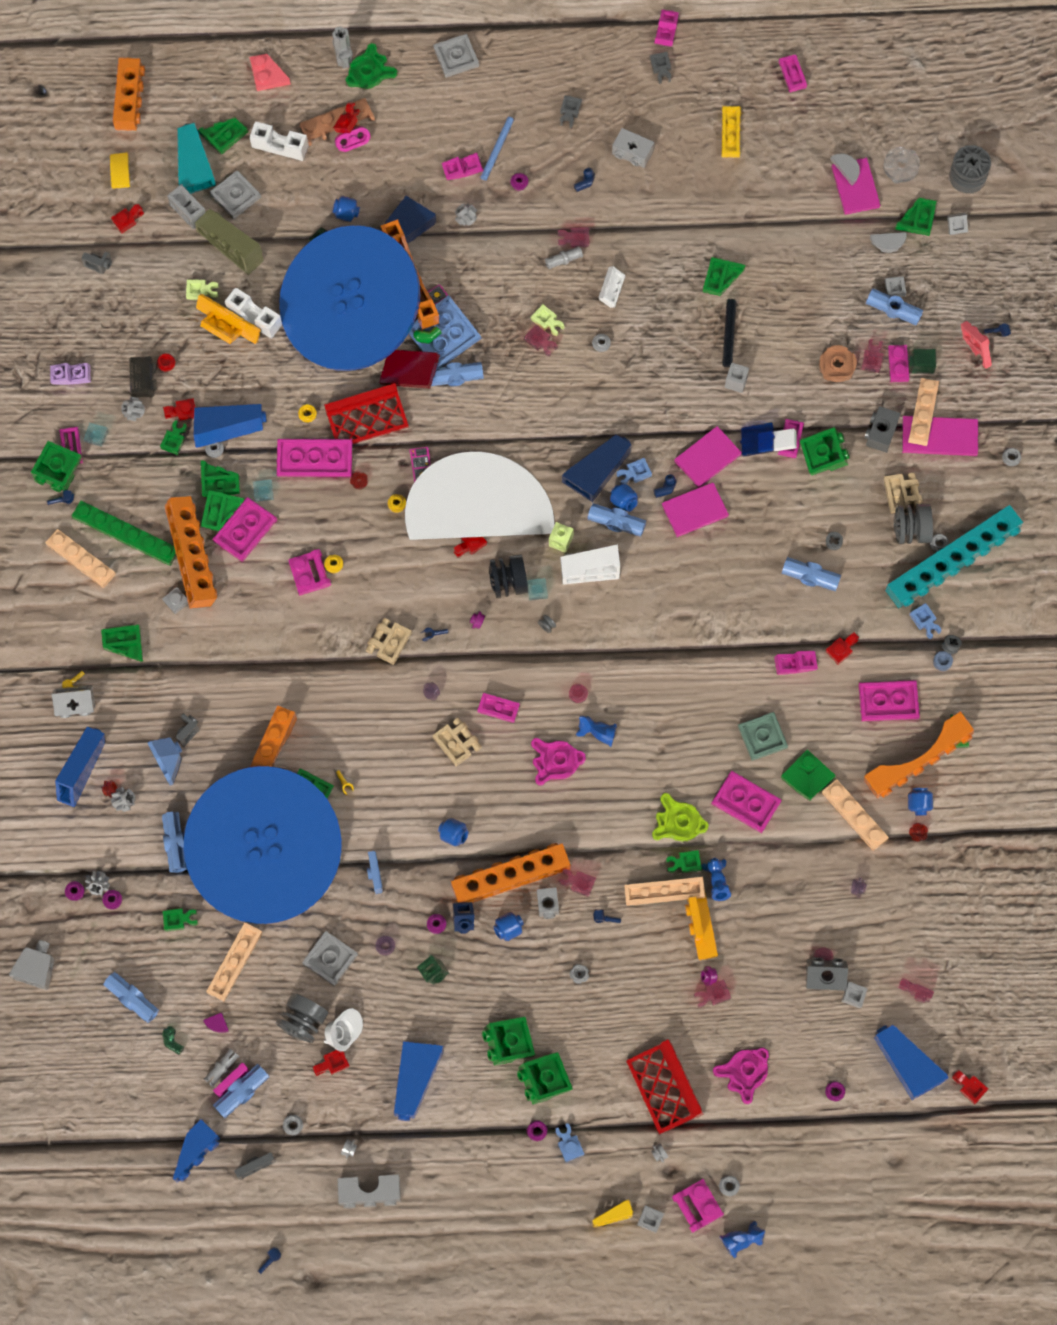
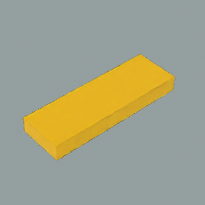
M722 106L721 157H740V106Z

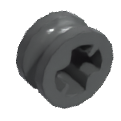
M838 532L829 533L826 537L827 547L831 550L840 549L843 544L842 535ZM832 537L834 539H839L837 545H835V543H830Z
M543 615V619L538 620V624L544 631L551 633V629L556 628V624L550 617Z
M948 635L942 644V648L949 654H956L962 642L958 637Z

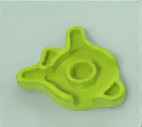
M668 793L661 795L660 801L666 811L656 814L658 827L652 832L654 840L659 841L663 838H671L675 841L685 842L707 832L708 822L702 818L696 807L688 803L677 802Z

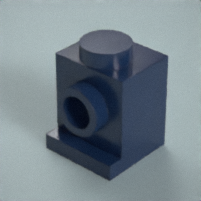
M473 902L453 903L454 932L458 931L461 934H466L470 930H474ZM458 911H469V913H458Z

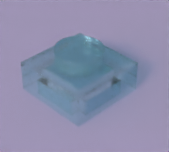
M89 423L84 436V442L102 447L108 433V428Z
M272 480L253 482L255 502L274 500Z
M546 578L527 580L529 601L548 599Z

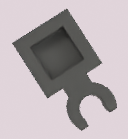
M663 52L650 55L653 74L659 73L658 83L662 84V77H666L668 82H671V73L669 72L671 71V64L668 53Z
M564 96L560 114H562L560 126H563L564 121H569V128L573 127V117L578 118L582 99Z

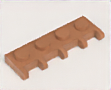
M365 98L354 102L355 106L353 109L360 110L356 116L358 119L356 127L360 126V120L368 117L371 122L375 120ZM346 105L299 123L302 133L307 135L309 146L312 145V139L322 136L323 140H326V134L335 131L333 127L341 114H346Z

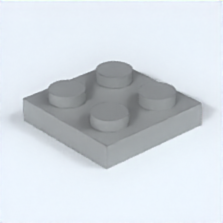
M467 34L433 45L446 78L479 67V62Z
M238 171L234 172L210 191V196L233 219L261 198V194Z
M325 931L302 963L335 987L358 956V953Z

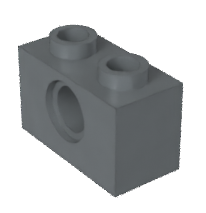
M879 406L878 411L873 412L870 420L873 423L872 428L867 429L864 437L868 439L866 446L887 453L901 413ZM883 427L885 431H880L877 428Z
M820 957L807 959L806 989L847 991V961L840 958L824 960ZM826 970L832 972L830 975L827 976L822 974Z

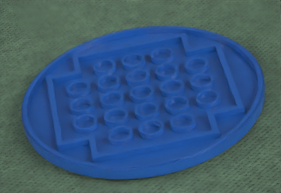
M343 226L317 236L296 255L282 283L280 316L287 337L296 350L305 358L327 369L353 371L367 368L382 361L393 353L405 340L417 317L420 303V282L416 267L402 245L388 234L371 227Z
M270 766L249 767L222 777L212 784L198 799L190 813L185 828L184 858L188 873L196 889L215 909L226 916L247 923H277L305 912L328 890L340 862L341 832L338 819L331 804L324 794L310 781L282 768Z

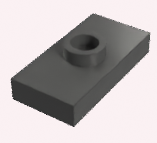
M270 1152L260 1158L255 1156L247 1160L246 1165L234 1171L237 1178L241 1180L274 1164L276 1160Z

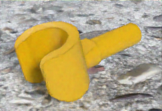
M81 671L75 677L64 680L62 688L74 687L72 684L85 675V673Z
M340 770L336 771L343 786V794L347 795L344 790L347 786L351 787L352 791H354L353 785L347 783Z

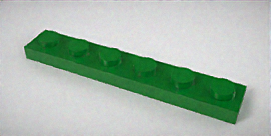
M80 500L71 515L73 519L169 566L172 565L177 556L174 545Z

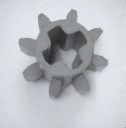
M463 203L455 210V215L457 216L455 220L460 225L470 226L477 219L475 214L477 209L472 204Z
M130 397V400L123 402L121 411L124 417H127V420L136 421V418L143 416L145 407L142 401H139V398Z
M121 787L116 789V793L111 794V803L117 811L122 810L126 812L131 810V806L135 805V795L129 788L124 790Z
M93 871L91 876L87 875L86 889H89L94 895H103L104 890L108 891L110 884L108 882L110 877H107L103 871Z

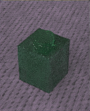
M913 349L912 355L908 357V366L912 368V374H934L936 369V349Z

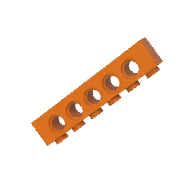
M191 496L169 498L164 507L189 608L211 607L217 599V590L213 587V574L209 571V559L204 551V538L200 535V522L196 519L195 503H192Z
M558 843L550 844L547 846V849L541 851L539 849L532 850L527 856H515L509 859V862L503 864L502 862L494 863L491 865V868L474 870L473 874L468 876L464 874L456 876L451 881V886L457 903H474L570 870V862L563 843L559 845ZM546 857H549L553 860V862L549 865L543 864L542 860ZM526 864H532L534 869L526 871L523 867ZM513 870L516 874L509 878L505 875V872ZM494 876L497 878V881L489 884L486 879ZM470 883L478 884L476 890L468 889Z

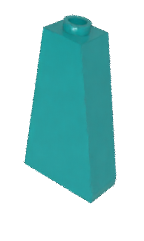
M195 123L185 124L177 128L178 186L182 185L190 194L216 186Z

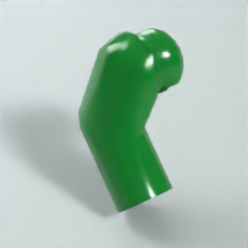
M436 326L430 332L416 330L413 337L417 342L429 344L442 332Z

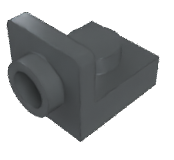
M105 251L102 258L96 254H88L86 252L81 257L84 267L100 274H104L106 269L108 270L112 264L110 252Z
M183 713L181 718L187 725L182 726L178 730L176 739L178 743L185 747L200 730L197 725L198 721L193 716H186Z

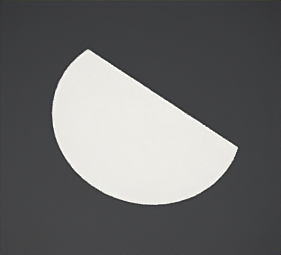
M463 452L442 458L421 473L413 484L407 498L405 523L410 540L551 534L554 528V515L545 490L525 468L510 459L496 454Z

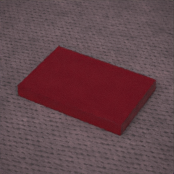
M395 350L386 357L379 383L383 386L395 383L397 387L431 389L440 355L435 352Z

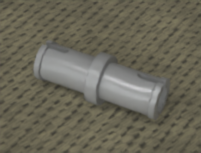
M578 246L568 251H560L555 256L545 258V263L550 270L556 266L567 265L570 261L582 258L583 253Z
M229 1048L228 1052L219 1062H215L216 1066L204 1078L208 1083L214 1076V1079L209 1083L212 1087L224 1074L229 1072L228 1069L240 1057L235 1053L229 1059L234 1052L231 1048Z

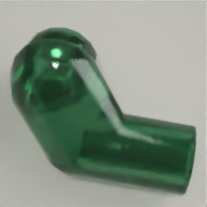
M168 1026L162 1032L164 1046L180 1055L184 1050V1046L175 1041V1028Z

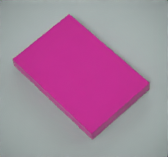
M867 158L856 160L859 165L860 174L854 185L848 182L834 164L831 166L844 215L880 208L879 198Z
M717 426L675 458L674 462L700 488L741 456L742 452Z
M714 483L662 503L663 510L676 537L729 516Z
M247 497L212 540L243 562L275 524L277 517Z
M917 680L864 682L858 684L861 721L920 718Z
M731 770L711 804L762 834L782 800Z

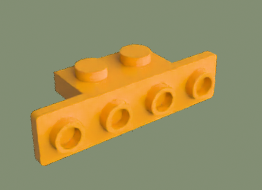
M203 294L198 296L196 308L208 315L201 321V327L229 344L234 342L240 335L254 344L258 342L260 328Z
M705 892V898L697 899L696 897L688 898L687 904H685L686 916H690L691 923L688 924L690 935H694L698 960L711 959L718 956Z

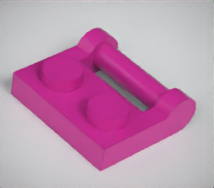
M320 549L288 559L299 596L331 586V581L327 578L321 559L322 553ZM312 560L315 562L320 581L316 583L309 565V561Z
M703 1179L671 1197L674 1203L677 1202L691 1226L689 1229L692 1233L724 1215ZM689 1196L702 1218L700 1222H697L684 1197Z

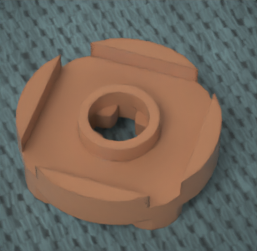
M840 345L827 348L822 353L819 361V369L823 374V378L833 382H843L851 379L857 365L853 352L851 353L848 351V348ZM836 360H839L841 364L843 363L840 367H836L833 364Z

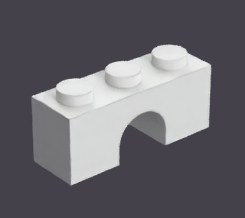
M256 121L250 134L252 148L300 161L304 160L309 146L307 135L289 131L288 136H283L273 130V126Z
M236 287L225 300L228 310L260 328V332L271 339L282 326L279 314L266 306L263 309L259 308L252 302L249 295Z

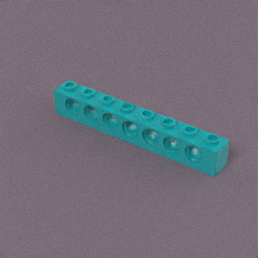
M1010 505L889 583L885 590L898 609L902 606L908 607L914 602L916 597H923L934 585L936 587L944 583L945 578L955 576L963 566L968 567L972 565L977 557L980 555L984 557L995 545L999 547L1005 543L1006 538L1009 536L1014 537L1019 534L1023 521ZM997 526H1003L1005 531L999 530ZM982 536H988L990 540L985 541ZM966 546H973L975 550L970 551ZM951 556H958L960 560L955 561ZM940 565L944 567L945 570L939 571L936 568V566ZM925 575L929 578V580L924 581L921 579L920 576ZM905 586H912L914 590L908 591Z

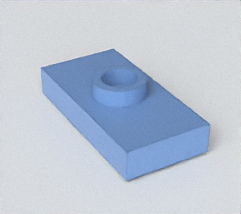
M375 851L368 852L370 868H367L369 880L373 879L375 894H380L383 892L377 855Z

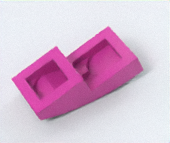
M662 9L655 44L672 47L679 12Z
M477 153L462 159L456 157L442 163L447 180L459 179L483 171Z
M797 651L795 654H777L774 656L777 675L804 673L818 669L815 651Z

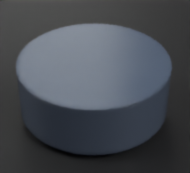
M946 651L936 653L933 659V665L939 671H947L953 663L951 654Z

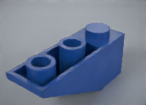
M201 1119L186 1134L173 1176L177 1183L180 1180L182 1182L186 1180L190 1175L189 1171L194 1166H199L205 1159L204 1155L208 1151L212 1152L219 1144V1136Z

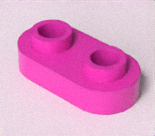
M357 126L353 128L350 134L339 133L335 138V146L342 152L350 151L367 144L370 140V133L365 127ZM359 132H362L363 135L360 138H358L357 134ZM342 139H346L344 144H341Z

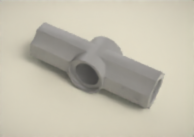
M340 26L336 27L332 33V43L335 49L337 65L347 68L352 62L353 52L350 46L348 30Z

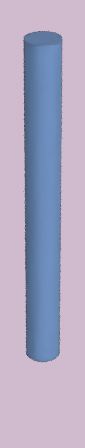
M507 117L481 174L480 178L486 181L514 121L512 117Z

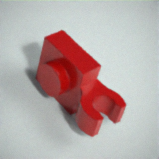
M354 102L347 103L346 114H341L333 129L336 133L350 134L358 121L356 116L360 110L353 109L355 106Z
M138 203L129 212L125 208L111 217V220L120 233L123 234L137 225L135 219L143 216L144 212Z
M194 398L176 401V407H163L165 419L177 416L179 421L194 419Z
M484 537L461 538L462 543L453 548L455 550L453 553L457 558L468 551L473 555L485 547L487 541Z
M853 632L845 641L839 638L825 652L839 665L853 653L850 648L859 641V636Z
M335 1050L324 1055L325 1062L313 1066L315 1076H319L328 1070L333 1075L350 1066L344 1052Z
M960 1070L951 1077L963 1086L959 1091L974 1105L989 1089L974 1075L968 1079Z

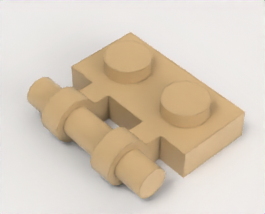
M915 473L908 474L909 480L905 481L903 474L884 476L883 480L890 514L895 513L896 505H903L905 512L907 504H914V508L916 504H921L922 496L919 495V482L916 479ZM906 488L911 489L912 496H907Z
M383 618L381 624L378 623L377 631L373 638L369 639L365 651L372 654L374 649H379L377 657L394 665L410 638L412 630L397 623H394L393 627L389 628L387 626L390 621ZM386 634L385 641L383 643L380 642L382 635Z
M459 718L453 721V724L456 726L453 730L447 724L432 735L433 739L456 767L471 756L468 748L473 747L476 752L482 748L478 743V738L470 733L466 723H462ZM459 734L465 737L466 741L464 743L458 738Z

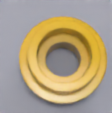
M306 404L300 407L298 416L302 422L309 423L315 420L317 412L312 405ZM306 412L311 413L310 416H305L304 414Z
M394 494L388 499V508L395 513L402 512L406 508V499L400 494ZM398 500L400 501V504L395 505L394 501Z
M338 555L328 556L324 562L325 569L330 573L340 572L343 568L342 558ZM332 561L337 562L335 566H332L330 563Z

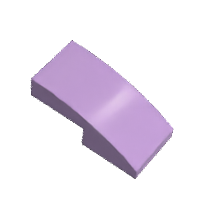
M68 363L50 366L51 384L70 385L91 382L90 364L82 363L70 366Z

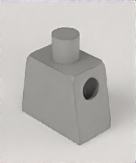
M39 940L35 950L25 947L10 971L9 976L14 980L48 991L54 965V958L46 954L50 944Z

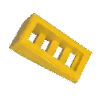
M625 1200L592 1220L593 1227L632 1218L633 1211L630 1200Z

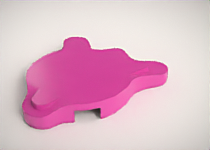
M534 738L531 741L532 748L540 754V757L533 759V765L538 770L535 782L539 786L544 785L551 779L560 780L572 776L578 767L586 761L585 753L573 748L568 742L554 741L548 743L539 738Z
M765 1048L738 1051L728 1063L715 1066L713 1074L715 1077L729 1078L728 1090L738 1092L742 1102L749 1105L753 1101V1093L756 1088L761 1086L766 1080L769 1052Z

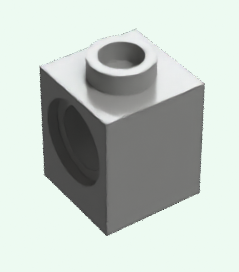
M731 363L726 377L725 388L743 393L749 368Z
M557 888L537 889L539 917H544V919L555 918V915H559ZM550 900L554 905L551 908H545L543 902Z

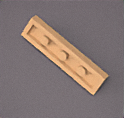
M921 378L909 443L927 446L939 381Z
M59 529L45 542L48 547L102 588H105L116 575L112 569Z
M835 780L822 791L826 799L873 851L888 840L889 837L838 780Z
M696 877L625 885L626 905L688 900L691 897H696L697 899L705 898L704 878Z
M247 923L243 924L208 987L207 994L225 1002L263 933L261 930Z

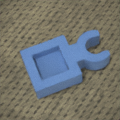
M645 458L628 464L627 471L622 469L617 471L616 474L617 477H626L624 480H621L620 484H628L631 479H633L634 483L652 477Z
M926 603L910 612L909 616L919 630L926 629V636L929 639L933 638L931 630H936L938 634L941 633L940 626L933 623L937 618Z
M567 1123L565 1124L567 1132L564 1134L559 1131V1128H556L557 1136L563 1140L558 1143L565 1162L584 1155L577 1135L570 1136L571 1127Z

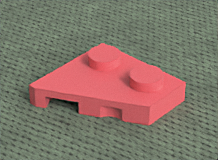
M268 54L250 57L257 91L291 84L290 78Z
M968 321L961 324L963 339L976 356L978 354L982 356V365L985 369L992 366L989 339L986 335H982L976 326H972Z

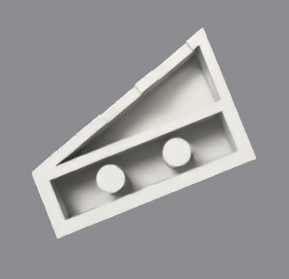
M618 545L576 554H566L560 557L563 585L614 580L620 577Z

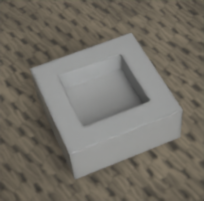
M966 213L947 215L948 233L950 235L968 232Z
M904 276L885 278L887 295L906 296Z
M178 587L162 598L163 602L174 614H177L188 605L186 596Z
M848 982L847 991H844L842 1002L861 1008L867 988Z
M645 1205L637 1225L657 1233L664 1213Z

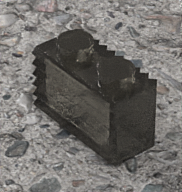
M151 356L130 357L131 396L135 398L155 397L154 393L158 390L157 379H154V374H157V363H153Z

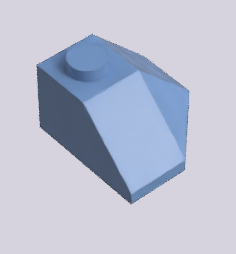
M171 737L148 742L149 748L170 786L173 785L182 760L179 754L182 752L178 742L173 743Z

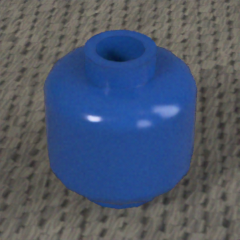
M340 196L339 199H335L332 213H335L337 219L351 222L354 217H358L360 207L357 206L356 199Z
M621 484L612 489L610 501L616 508L629 512L637 506L638 495L629 485Z
M912 788V791L908 793L909 811L915 812V816L927 815V811L933 810V793L928 791V788Z
M449 818L442 822L438 828L440 839L456 847L464 844L468 838L469 831L466 824L456 819Z
M508 912L495 920L493 929L500 940L510 941L522 934L524 922L520 915Z

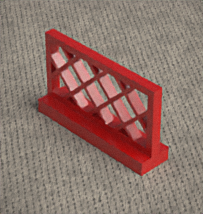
M395 383L324 405L334 439H339L338 436L342 430L351 435L349 439L356 438L352 440V445L409 428ZM396 399L397 405L394 410L385 406L387 400ZM376 404L380 406L377 415L367 411L370 405ZM383 408L392 413L388 421L379 417ZM357 409L363 412L359 421L349 417L352 410ZM365 414L375 418L370 427L361 423ZM341 415L345 418L341 426L333 423V416ZM394 415L402 418L404 424L395 426L390 422ZM347 419L356 423L353 432L343 428ZM377 420L386 424L384 430L377 431L373 429ZM359 425L368 429L365 436L360 437L355 434Z
M669 1039L626 1060L659 1134L704 1115ZM661 1050L664 1056L661 1064L650 1061L653 1053ZM637 1060L645 1061L646 1065L643 1073L635 1071L632 1063ZM649 1063L660 1067L656 1078L646 1075ZM663 1068L671 1071L672 1076L669 1083L659 1079ZM644 1077L655 1080L651 1091L643 1089L642 1082ZM657 1082L668 1085L665 1096L654 1093ZM671 1086L680 1091L678 1101L667 1098ZM653 1095L663 1098L660 1110L653 1108L650 1104ZM666 1100L676 1103L673 1115L662 1111ZM679 1105L687 1107L690 1115L683 1119L677 1117L676 1113ZM661 1113L672 1117L670 1124L664 1128H661L658 1122Z

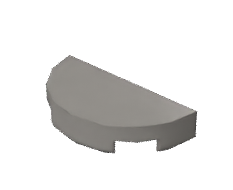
M847 154L831 156L830 160L848 182L854 185L860 174L857 161Z
M907 232L870 235L872 245H875L882 252L891 253L903 246L906 241Z

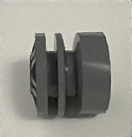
M967 145L955 153L949 173V180L956 190L970 194L980 191L985 186L991 167V158L988 152L982 147Z
M910 504L905 506V512L903 505H896L894 533L898 544H904L905 536L907 544H911L913 535L916 536L918 543L932 542L933 517L930 504H916L914 513H912Z
M292 993L286 1003V1006L292 1013L281 1012L280 1015L287 1021L277 1019L276 1025L286 1034L297 1040L313 1043L315 1038L308 1032L318 1034L319 1031L312 1024L323 1025L329 1013L315 1002Z

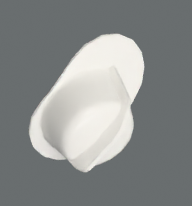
M346 1009L336 1020L327 1024L323 1042L333 1046L340 1052L346 1051L362 1032L363 1019L361 1014L355 1009Z

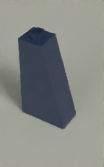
M405 196L384 224L398 220L408 245L435 225L436 214L408 196Z
M616 434L564 472L562 483L593 503L630 454L632 444H630L627 438Z

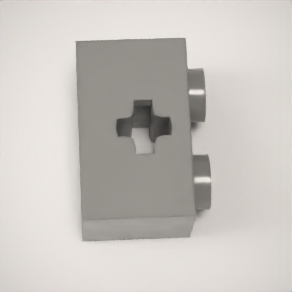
M623 128L612 145V154L615 157L625 159L634 166H641L645 168L654 152L653 141Z
M92 685L54 689L52 692L55 716L68 718L72 714L87 716L94 712L95 701Z

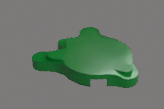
M370 43L366 51L350 63L346 84L349 87L370 89L379 85L385 79L396 78L398 75L397 69L384 66L387 63V57L379 54L377 46L374 43Z

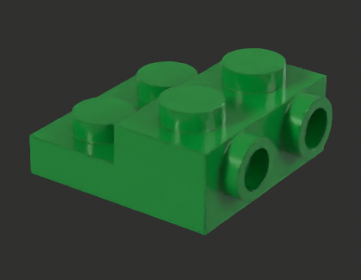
M835 427L799 440L811 476L848 465L847 460L850 459L848 450L844 449L842 445L845 442L844 436Z
M47 441L31 470L34 481L40 485L47 483L51 485L50 488L59 493L61 490H68L75 477L74 472L82 456Z
M526 1017L489 1023L482 1031L483 1040L488 1042L489 1046L487 1051L488 1059L493 1061L494 1066L512 1063L515 1060L530 1058L536 1055Z
M558 1052L525 1062L518 1067V1079L520 1082H524L526 1087L525 1097L528 1101L532 1102V1105L573 1090Z

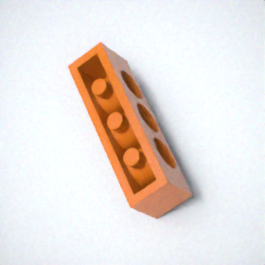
M119 58L113 113L115 130L137 131V124L141 122V115L138 112L139 108H142L140 92H143L144 84L141 80L142 76H145V66L141 64L140 58Z

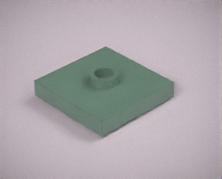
M774 712L738 724V729L751 761L788 748Z

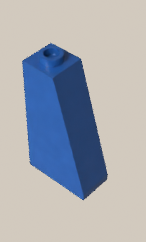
M261 404L194 408L193 435L195 447H203L262 431L263 423L267 422L266 411H262Z
M86 727L55 780L57 801L75 808L105 745V733L101 730Z
M885 1025L876 1031L878 1033L874 1037L876 1043L912 1101L947 1081L948 1075L894 1025L890 1027Z
M403 1041L394 1115L398 1117V1120L410 1121V1118L415 1119L443 1055V1046Z

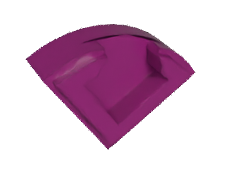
M222 1012L203 1020L205 1025L214 1032H229Z

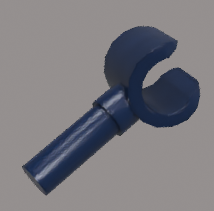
M1003 323L996 328L984 329V334L1001 332L1002 337L1011 334V329L1007 323Z
M65 490L62 497L47 500V504L51 505L59 502L71 504L74 494L70 490Z
M428 627L420 633L428 635V637L422 639V641L426 642L434 636L448 634L449 631L448 629L433 630Z
M595 910L593 913L596 923H603L605 921L621 923L620 918L604 916V910Z
M274 1247L267 1252L270 1258L258 1269L260 1274L269 1265L281 1258L278 1248Z

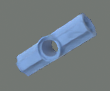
M876 289L871 290L866 301L867 305L886 312L888 317L893 319L900 318L916 326L923 313L922 309L904 302L901 297L890 296ZM895 305L898 309H894L891 306Z
M454 362L447 364L446 367L436 368L431 386L445 384L459 386L465 381L484 379L482 363L462 365L461 363Z
M594 503L588 514V520L606 525L611 531H624L639 537L642 536L646 525V520L628 515L626 511L620 508L609 509Z
M788 557L782 570V574L799 579L807 586L815 587L817 585L835 592L841 578L840 574L822 569L819 564L813 562L803 563Z
M167 812L162 815L165 834L163 835V842L168 856L169 871L175 873L187 870L184 858V834L181 830L179 812Z
M115 972L107 977L103 985L118 997V1000L130 1011L133 1010L147 1023L157 1016L159 1009L144 997V994L135 986L129 985Z
M257 1064L243 1078L237 1079L228 1088V1092L213 1106L224 1118L228 1117L240 1104H245L255 1094L254 1091L270 1076Z

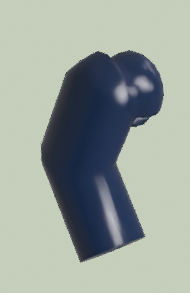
M586 168L583 171L582 181L573 184L576 192L592 186L595 178L593 169Z
M668 474L665 477L663 487L653 489L655 498L669 495L674 491L677 484L674 475Z

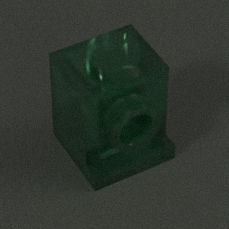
M433 955L417 966L425 981L433 985L443 981L446 975L449 974L443 962ZM431 964H434V965H433L431 968H429L428 970L426 969V968L429 967Z

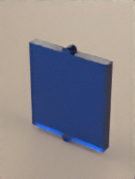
M772 422L741 428L740 443L742 444L743 457L774 452V439L776 437Z

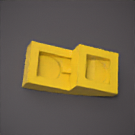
M128 152L110 154L112 189L130 187Z

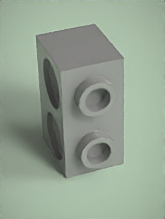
M180 185L167 195L170 206L194 230L196 228L195 222L206 213L205 208Z

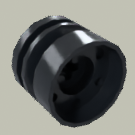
M522 554L509 556V565H505L503 559L499 558V567H496L495 559H490L489 578L496 599L501 598L500 589H504L505 597L509 596V588L513 587L516 595L528 593Z

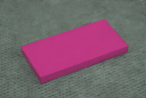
M903 416L902 453L978 455V419L932 417L927 446L908 442L913 416Z
M277 439V477H352V439Z

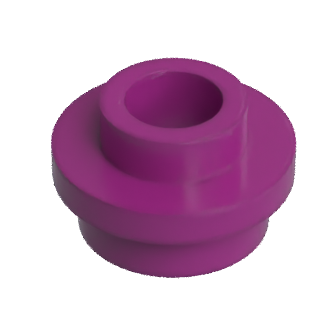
M523 173L514 174L510 180L512 188L517 191L524 190L528 186V177Z
M478 611L477 614L473 613L469 622L472 624V629H480L485 618L481 611Z
M73 881L65 887V895L71 901H78L84 896L85 889L80 882ZM73 888L78 889L77 893L72 894L71 890Z
M109 890L103 895L102 902L106 908L114 910L122 904V896L116 890ZM111 896L115 897L114 902H109Z
M440 914L431 915L427 920V928L433 934H440L446 928V920ZM436 920L440 922V925L437 927L433 926V922Z
M705 966L701 971V980L706 986H711L717 982V971L710 966Z
M838 1081L830 1082L825 1088V1095L830 1101L838 1102L845 1096V1087ZM836 1088L839 1094L833 1095L831 1090Z
M533 1121L527 1128V1134L531 1140L541 1141L547 1135V1127L541 1121ZM535 1128L541 1129L539 1135L534 1134L533 1130Z

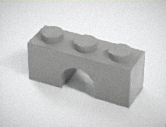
M378 1176V1187L371 1193L363 1192L360 1189L358 1177L338 1178L339 1205H343L345 1209L356 1208L358 1204H364V1207H376V1203H384V1206L397 1205L396 1202H401L400 1176Z

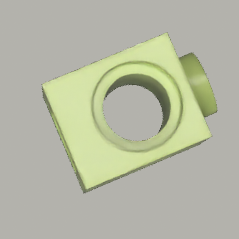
M556 522L549 537V547L566 553L573 539L574 529Z

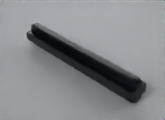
M727 299L722 366L730 368L733 361L737 302L735 299Z

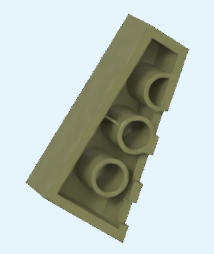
M209 209L195 222L197 232L247 275H250L264 261L260 244L225 220L219 212Z

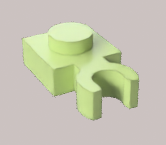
M187 280L186 298L187 300H198L200 294L216 298L218 297V292L211 290L219 288L217 282H211L206 285L205 280Z
M543 304L531 316V321L544 331L549 327L554 336L558 335V331L554 329L555 327L564 329V323L556 320L557 315Z

